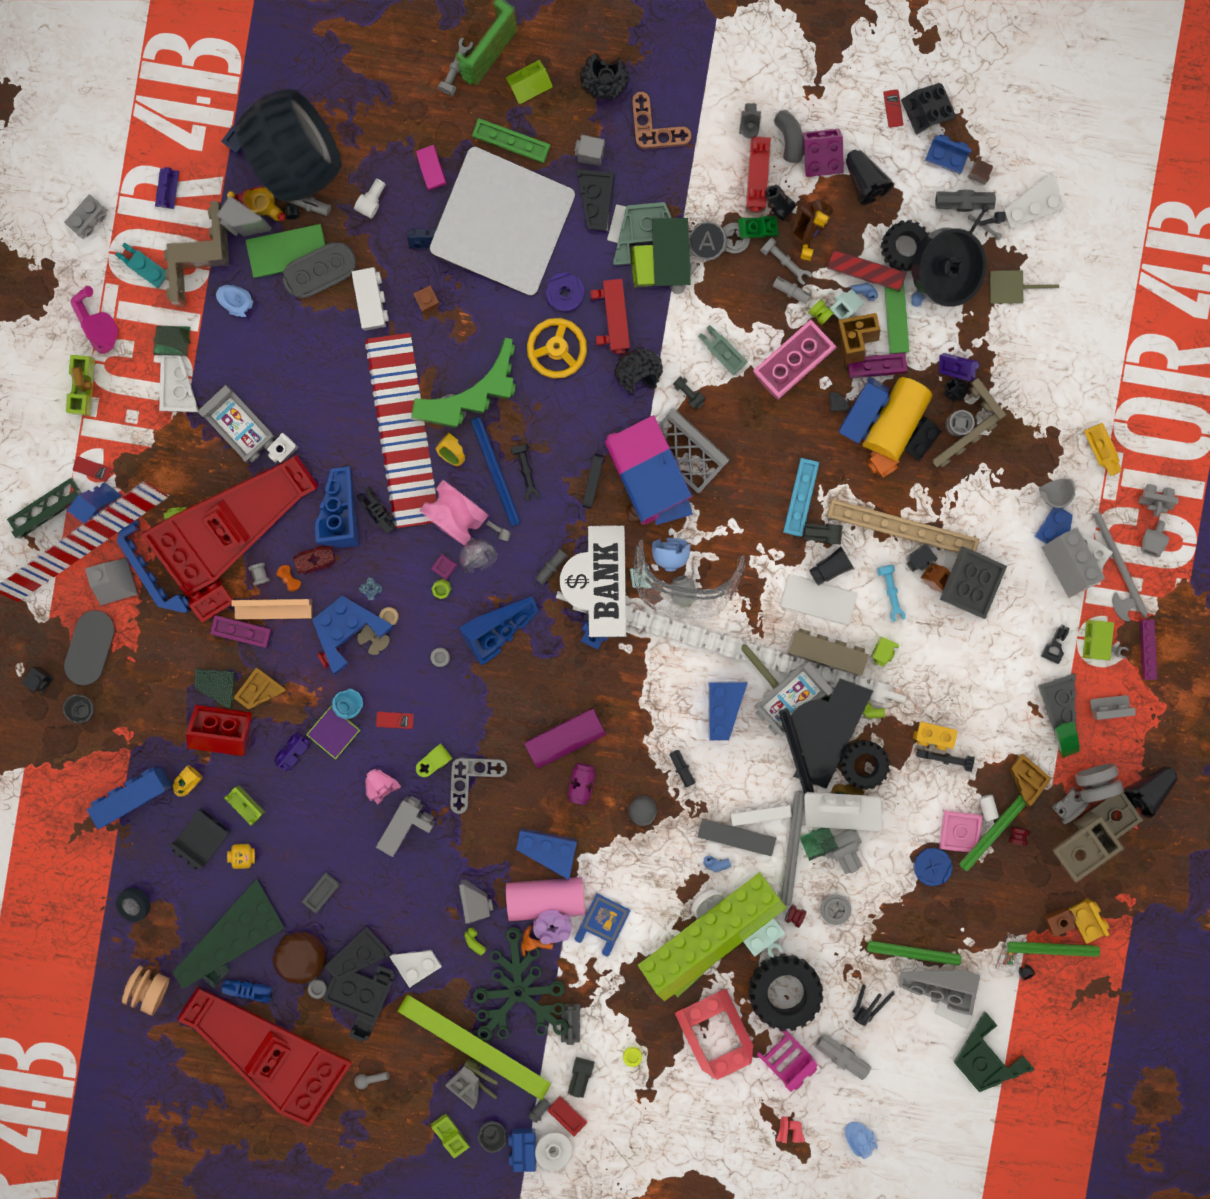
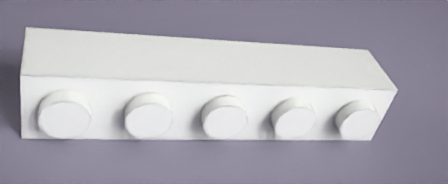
M787 802L780 803L778 806L771 804L765 808L758 806L756 809L746 808L744 811L733 810V813H730L732 826L792 817L790 805Z

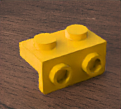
M921 721L918 732L914 731L913 739L918 740L917 744L928 746L929 743L935 744L937 749L947 751V748L954 749L958 731Z

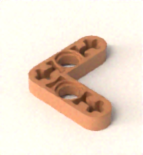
M637 92L633 96L635 140L639 148L685 146L690 142L691 132L686 127L652 129L649 96L645 92ZM639 97L647 101L643 103V110L648 109V112L640 111V104L636 103ZM639 116H646L648 123L644 126L639 125L637 122ZM671 132H675L674 136H679L680 132H684V135H688V137H685V141H681V138H675V142H672ZM661 133H666L669 136V140L666 143H661L658 140V136ZM652 134H655L656 144H652L653 140H648L647 144L639 141V139H642V135H646V138H652Z

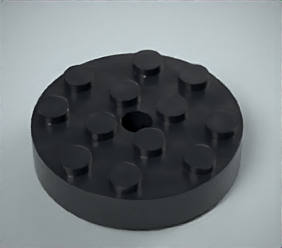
M944 227L929 233L918 245L912 261V278L919 294L930 303L946 307L959 306L969 301L978 292L985 278L987 261L984 248L975 235L964 229Z

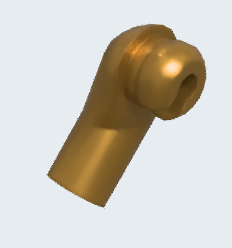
M81 367L71 368L75 385L82 392L91 390L92 383L90 380L84 381Z

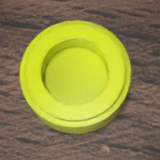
M628 1047L623 1053V1060L627 1066L636 1067L642 1061V1053L637 1047Z

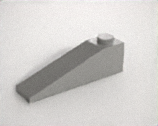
M962 970L901 972L899 987L919 996L923 994L929 996L934 1003L941 1001L947 1004V1008L952 1011L972 1015L980 975Z

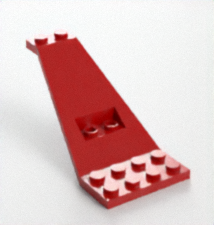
M295 455L260 474L172 515L144 531L141 535L187 597L215 582L302 496L315 490L318 484L299 457Z
M199 986L177 1017L179 1022L194 1028L279 1114L308 1127L312 1125L352 1064L349 1059L327 1050Z

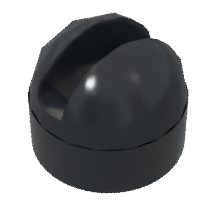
M289 204L285 207V219L295 220L300 218V212L296 205Z
M1024 964L1025 969L1019 968L1018 973L1022 981L1028 980L1036 974L1034 969L1028 964Z

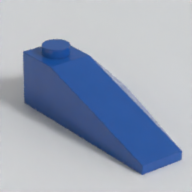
M529 597L476 617L460 627L459 630L464 641L482 666L502 651L500 648L506 641L510 642L514 638L512 635L519 628H524L539 610L534 598Z

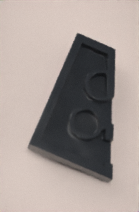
M576 169L587 228L589 230L608 232L615 174Z

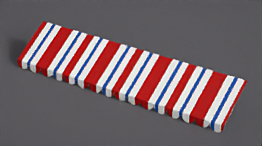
M411 333L366 339L367 359L370 362L369 371L373 374L371 376V384L374 386L373 396L376 398L374 403L375 408L378 410L376 417L379 421L378 429L381 433L380 442L384 445L382 447V454L386 457L384 459V466L387 469L386 478L389 481L387 485L390 492L389 500L392 504V515L395 516L393 523L396 528L434 523L419 511L425 502L431 504L436 502L437 499L425 422L411 419L415 398L421 399Z
M144 481L0 583V594L20 602L168 498L169 494L161 492Z

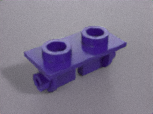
M169 167L160 168L155 207L174 209L179 171L172 170Z
M299 731L288 739L286 747L283 750L281 749L275 756L274 761L277 767H281L284 771L290 770L298 760L293 754L296 752L301 756L309 747L310 740L306 737L303 738Z

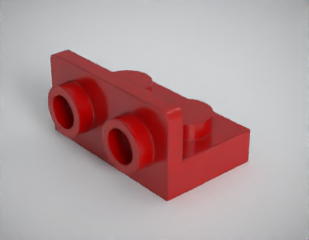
M218 579L207 585L204 589L192 593L188 598L189 607L201 623L232 605V600L234 599L223 586L222 580Z

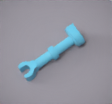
M894 564L876 568L878 576L885 575L888 588L886 592L890 597L892 606L891 620L893 622L896 621L895 615L897 613H900L901 618L905 619L906 615L899 606L898 589L895 588L892 573L895 571Z

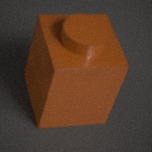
M431 285L413 293L423 314L441 306Z

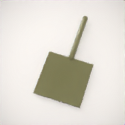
M1023 270L990 271V304L1023 303V289L1059 288L1060 285H1023Z

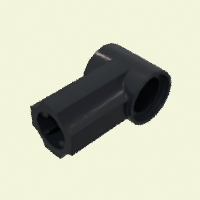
M776 184L769 186L765 190V197L773 207L771 209L772 212L784 221L796 208V203Z

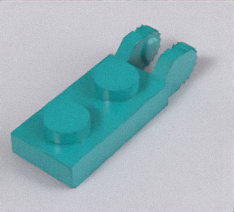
M124 242L122 245L124 249L134 255L130 261L119 252L115 256L159 289L166 280L165 270L138 250L136 251Z

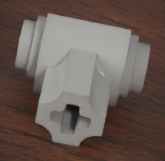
M847 830L821 845L826 858L835 859L836 862L839 861L845 874L854 873L863 866L856 853L859 851V844L862 843L857 830Z

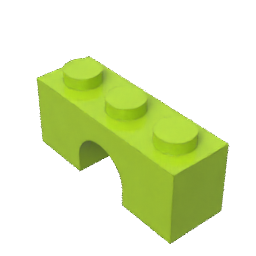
M70 355L69 374L72 377V389L70 393H67L66 413L91 416L95 358ZM81 367L84 381L90 380L92 383L91 390L82 392L75 385L71 368Z

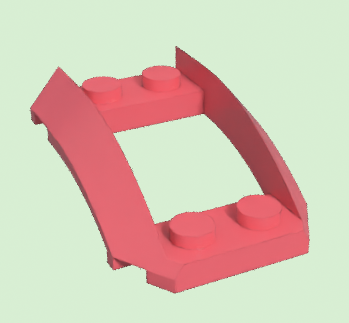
M727 989L721 990L675 1013L702 1071L714 1079L719 1080L752 1064L753 1043ZM726 1011L742 1047L708 1062L692 1026Z

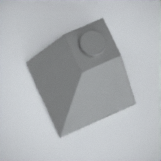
M127 558L85 569L90 587L100 605L138 595Z
M462 879L459 887L465 923L489 917L491 911H493L492 899H488V894L467 879Z

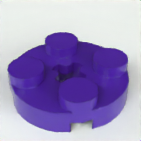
M566 272L559 273L553 276L548 283L546 297L549 304L557 311H573L583 302L584 286L578 277ZM563 287L567 290L570 289L571 292L568 294V297L560 295Z

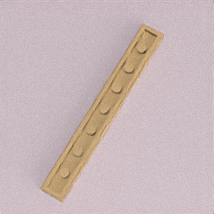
M834 499L830 501L826 516L829 519L959 553L961 546L977 551L980 540L979 538Z

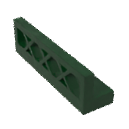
M69 478L8 518L7 521L13 528L11 532L13 536L21 539L69 508L75 498L82 493L73 478ZM71 484L75 491L67 496H63L64 488ZM49 497H59L58 502L50 507L47 506ZM35 506L43 507L41 513L31 517L32 508ZM20 516L27 518L26 523L19 527L14 522Z

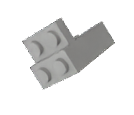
M406 796L376 848L393 857L412 824L429 833L436 821L433 820L434 817L426 812L420 813L423 805L420 804L421 801L418 798Z

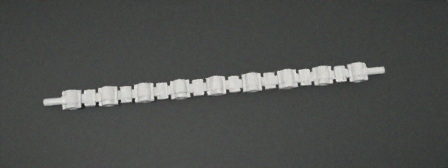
M558 591L556 598L567 601L562 592ZM626 605V626H628L630 621L632 622L631 626L643 629V626H646V632L665 637L666 633H669V638L679 640L680 637H683V643L702 648V644H706V649L716 651L719 648V654L735 659L742 655V660L751 662L741 650L742 640L724 635L722 640L720 639L721 635L709 632V635H706L707 630L687 624V627L683 628V623L673 621L670 624V618L653 613L650 614V617H646V612L637 609L633 613V607ZM573 606V610L589 614V610H581ZM746 643L768 669L775 670L776 666H778V671L789 674L790 670L794 671L805 661V659L797 657L795 662L792 656L783 654L782 657H779V651L762 646L760 650H756V645ZM807 660L826 682H830L831 688L835 689L839 678L873 690L870 697L871 700L885 703V699L888 698L905 703L906 696L889 691L890 685L871 679L868 684V679L858 676L852 679L854 674L835 668L832 673L830 672L831 668L822 665L816 668L817 663Z

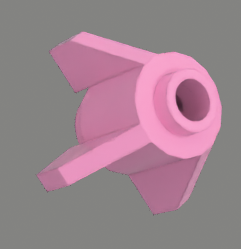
M373 769L366 775V795L370 801L374 800L377 805L391 792L401 788L395 779L383 773L382 770Z

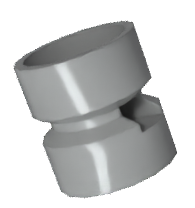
M958 410L950 414L945 422L947 432L955 437H961L970 433L975 425L973 415L966 410Z

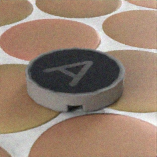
M710 221L702 222L695 226L689 237V246L692 253L699 259L707 261L717 259L725 251L728 242L727 234L723 228L717 223Z

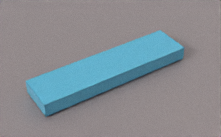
M800 458L783 533L802 537L820 462Z

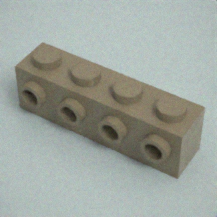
M799 628V631H793L787 650L788 653L860 676L863 675L869 654L864 653V648L855 645L853 649L846 647L847 643L836 640L835 643L829 642V637L817 634V637L810 636V631Z

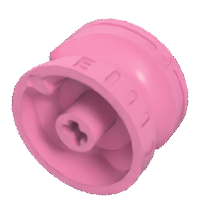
M442 480L436 488L439 493L438 500L431 504L425 502L419 511L466 546L471 539L468 529H478L489 515L446 481Z

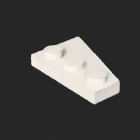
M161 353L159 411L198 412V406L182 354Z

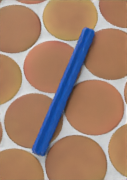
M480 417L472 419L473 429L511 526L518 525L520 523L518 514Z

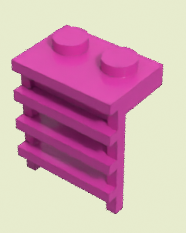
M786 1030L782 1031L785 1036L765 1056L760 1052L757 1053V1056L784 1082L785 1087L792 1092L794 1089L797 1090L802 1086L803 1080L807 1076L810 1077L816 1072L818 1064L816 1059ZM790 1039L793 1044L771 1064L768 1059ZM798 1047L801 1052L779 1072L776 1068Z

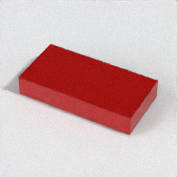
M561 1095L547 1109L574 1137L587 1124V1120Z

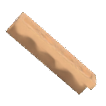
M312 599L232 600V606H235V619L313 618Z

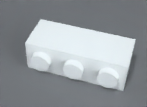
M374 267L351 271L362 329L366 331L387 327L386 322L389 321L387 310L383 309L382 303L385 302L384 291H380L379 284L382 283L380 272H377Z

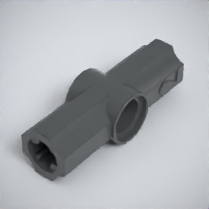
M970 189L958 190L957 192L937 191L935 197L936 209H957L959 212L981 210L983 205H988L989 210H994L996 203L995 192H974V190Z

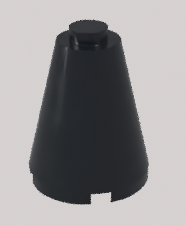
M854 149L847 154L845 161L861 205L875 202V197L878 195L883 197L892 189L894 185L892 179L862 150L857 151V149Z
M1162 767L1125 788L1124 794L1135 809L1138 807L1142 810L1141 815L1146 818H1152L1177 782V773L1171 767Z

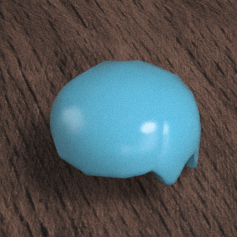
M353 689L338 692L332 701L333 711L338 717L343 719L354 718L363 707V698Z

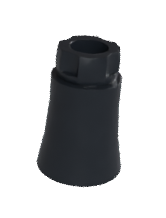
M840 546L835 552L811 568L809 572L819 586L825 581L828 582L843 573L854 570V567Z

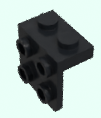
M942 83L917 89L901 99L916 135L923 133L934 125L953 120L956 117Z

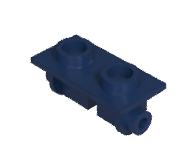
M412 229V231H408L409 248H430L437 229H430V235H426V229Z

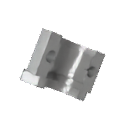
M1072 787L1061 801L1054 803L1051 807L1063 819L1062 822L1067 824L1079 816L1086 809L1089 802H1083L1080 793Z

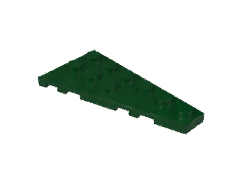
M257 879L253 881L196 947L175 968L173 974L182 989L285 929Z

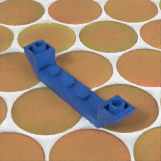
M136 519L119 531L117 543L156 605L178 612H190L191 609L186 596L178 594L167 601L166 598L168 596L163 588L158 587L156 576L146 568V560L136 552V544L132 539H128V537L141 530L138 526L140 524L139 520Z

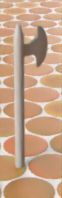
M1099 511L1093 514L1094 519L1109 550L1113 552L1112 556L1132 596V598L1127 600H1121L1116 592L1112 599L1114 610L1126 622L1130 621L1128 611L1133 607H1137L1141 615L1147 618L1146 607Z

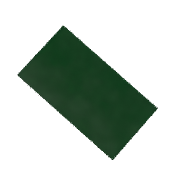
M652 218L655 286L691 285L688 218Z

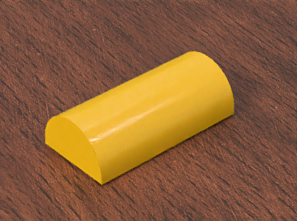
M905 377L898 378L889 395L890 398L886 406L880 411L877 421L873 424L863 443V447L897 462L932 398V393L928 388L915 380Z

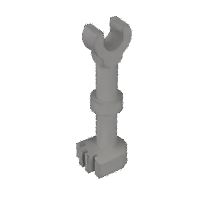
M461 38L459 40L458 53L465 57L467 53L472 51L473 42H470L468 47H464V38ZM457 58L450 64V71L445 81H440L437 87L441 92L450 96H454L456 87L452 85L456 74L460 72Z
M771 237L760 251L764 255L769 251L772 252L781 261L780 263L783 266L786 265L795 274L798 283L804 285L805 282L801 278L802 275H807L810 278L812 274L807 270H802L791 261L789 255L786 256L775 246L776 240Z

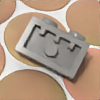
M88 194L64 223L79 237L84 239V237L92 234L94 231L93 227L97 223L105 219L108 210L93 196Z
M1128 695L1090 699L1091 717L1093 719L1100 720L1136 715L1135 708L1130 707Z

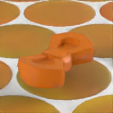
M282 565L278 568L276 575L283 579V583L287 585V590L291 592L297 591L301 586V581L292 577L290 566Z

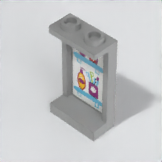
M227 385L198 410V413L219 432L246 463L250 461L252 463L260 457L259 453L264 448L267 450L276 438Z
M805 660L755 705L757 709L755 713L762 721L766 719L770 723L768 728L775 735L779 733L783 736L785 731L779 716L781 709H789L790 715H792L800 705L812 700H821L826 694L829 696L834 690L815 668Z

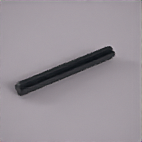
M781 709L779 716L804 794L814 792L789 709Z

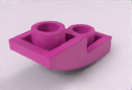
M431 145L416 151L428 190L447 184L436 147Z

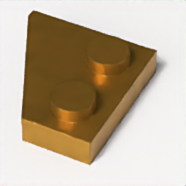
M256 667L234 696V699L247 709H251L285 692L287 689Z
M1020 754L1009 768L1025 805L1031 807L1052 778L1024 754Z

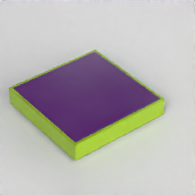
M331 705L306 735L336 760L361 729L349 719L338 717Z

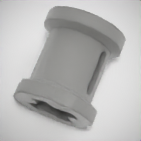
M265 563L248 567L253 575L254 586L270 581L264 569Z

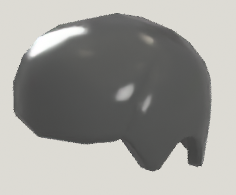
M74 694L65 700L63 713L69 721L76 724H84L93 717L95 713L94 704L90 698Z
M647 795L636 796L628 808L629 818L634 824L639 826H646L652 823L658 812L656 801Z
M485 1122L478 1130V1142L486 1152L495 1153L501 1151L506 1145V1131L499 1122Z

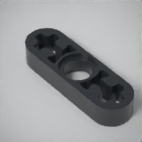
M594 454L582 505L584 508L592 509L604 459L602 454Z

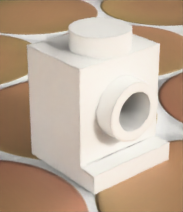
M281 433L267 448L270 452L268 456L275 463L278 461L282 463L299 447L286 434ZM278 446H283L281 453L277 451Z

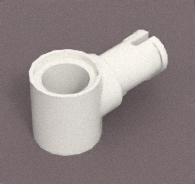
M375 179L369 192L365 193V195H360L354 210L372 219L378 210V198L385 187V183Z

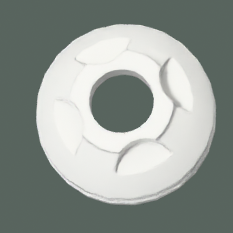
M705 889L698 892L692 905L694 916L699 919L720 903L724 896L720 891L714 889Z

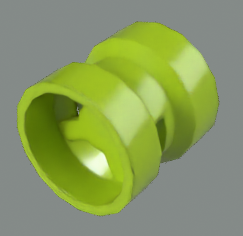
M822 299L808 311L811 316L817 318V322L821 326L833 314L832 310L825 305Z

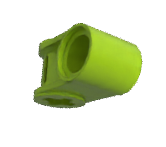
M439 744L418 762L416 772L421 777H427L453 758L444 746ZM422 763L424 765L428 764L430 766L428 768V773L426 771L421 772L420 769H422Z

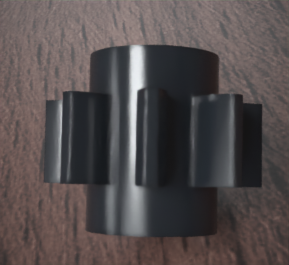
M960 378L949 379L944 386L946 391L943 394L952 402L962 400L968 393L965 389L968 384Z

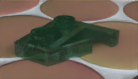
M197 668L195 669L194 688L226 708L231 709L235 672Z

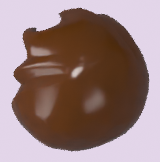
M295 931L283 936L278 946L275 947L274 955L272 956L273 967L276 973L287 982L307 984L314 981L323 972V966L327 963L325 955L327 949L316 935L306 931Z

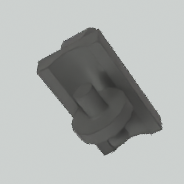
M746 103L745 111L741 112L739 134L748 139L755 138L759 134L761 111H757L756 103Z

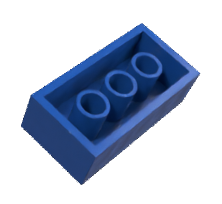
M154 766L141 773V778L137 776L125 782L124 788L122 786L115 788L107 793L108 797L103 796L91 802L92 807L88 808L87 812L97 829L99 830L172 788L173 785L162 767L156 769Z

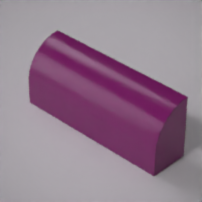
M592 708L526 741L524 744L534 764L540 769L606 736V733Z

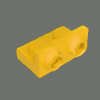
M1087 898L1068 908V911H1072L1076 919L1074 923L1086 944L1103 935L1106 937L1110 935L1107 931L1110 929L1104 918L1101 919L1099 915L1101 911L1096 902H1092Z

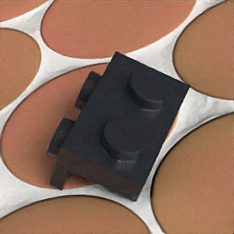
M922 416L904 450L916 461H920L942 430L929 418Z

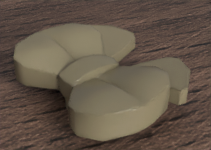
M368 625L363 628L357 638L361 645L369 640L373 642L368 650V653L372 655L380 654L379 651L384 650L390 643L388 635L379 638Z

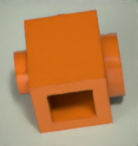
M875 451L870 453L872 457L868 459L870 462L868 467L873 474L877 473L884 478L898 468L896 464L900 462L899 460L897 462Z

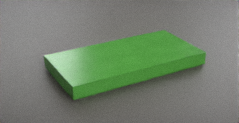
M321 224L245 240L254 279L283 273L286 266L293 260L326 245Z

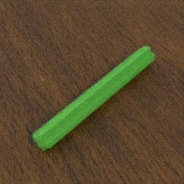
M1021 795L1018 796L959 863L963 870L968 871L1026 806Z
M868 941L867 950L873 953L958 966L962 960L959 954Z
M1009 941L1006 947L1009 953L1100 956V947L1094 945Z

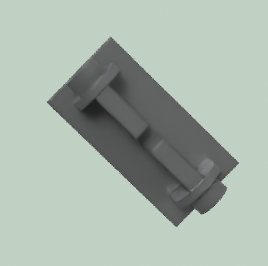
M564 1004L565 1009L561 1014V1018L568 1022L569 1027L567 1032L561 1035V1042H566L567 1045H574V1042H580V1004Z

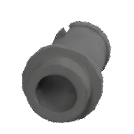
M545 1098L540 1100L533 1110H529L528 1117L535 1123L541 1121V1117L551 1106L550 1102Z

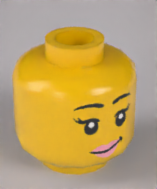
M250 844L232 845L231 851H227V863H231L233 869L250 868L252 864H255L254 848H251Z

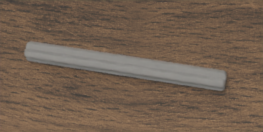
M796 791L793 799L781 900L785 905H790L793 897L805 794L801 791Z

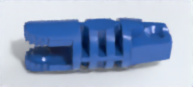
M224 980L222 993L236 998L240 996V998H246L247 1000L251 998L252 1001L268 1003L271 1001V986L257 983L253 985L252 982L248 983L247 981L242 983L241 980Z

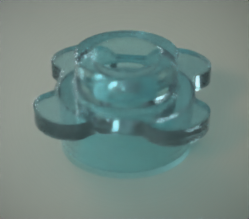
M370 577L364 585L360 586L359 590L367 596L368 600H374L375 595L382 592V586L378 585L375 579Z

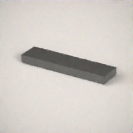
M703 818L697 836L701 839L771 857L777 839L773 836Z

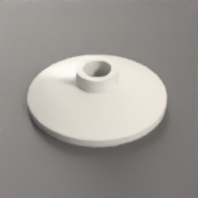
M558 1132L544 1135L535 1147L537 1163L543 1169L549 1171L563 1168L572 1156L571 1142L565 1135ZM551 1147H555L553 1152H549Z

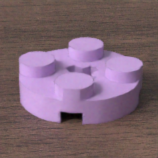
M558 910L541 912L536 921L534 920L533 922L534 934L540 939L542 944L566 941L570 938L572 931L571 919L566 913L565 915L560 914Z

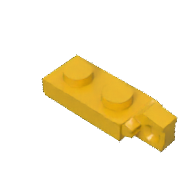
M1103 422L1084 430L1099 465L1107 468L1110 476L1120 473L1122 470L1119 465V456Z

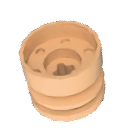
M139 965L125 986L122 1003L127 1005L132 999L131 1007L134 1008L141 1001L140 1010L153 1016L166 993L170 978L158 973L153 980H150L152 971L148 969L143 976L145 968Z

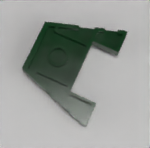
M986 1011L982 1013L953 1061L978 1092L1034 1070L1023 1055L1006 1067L987 1045L983 1038L998 1025Z

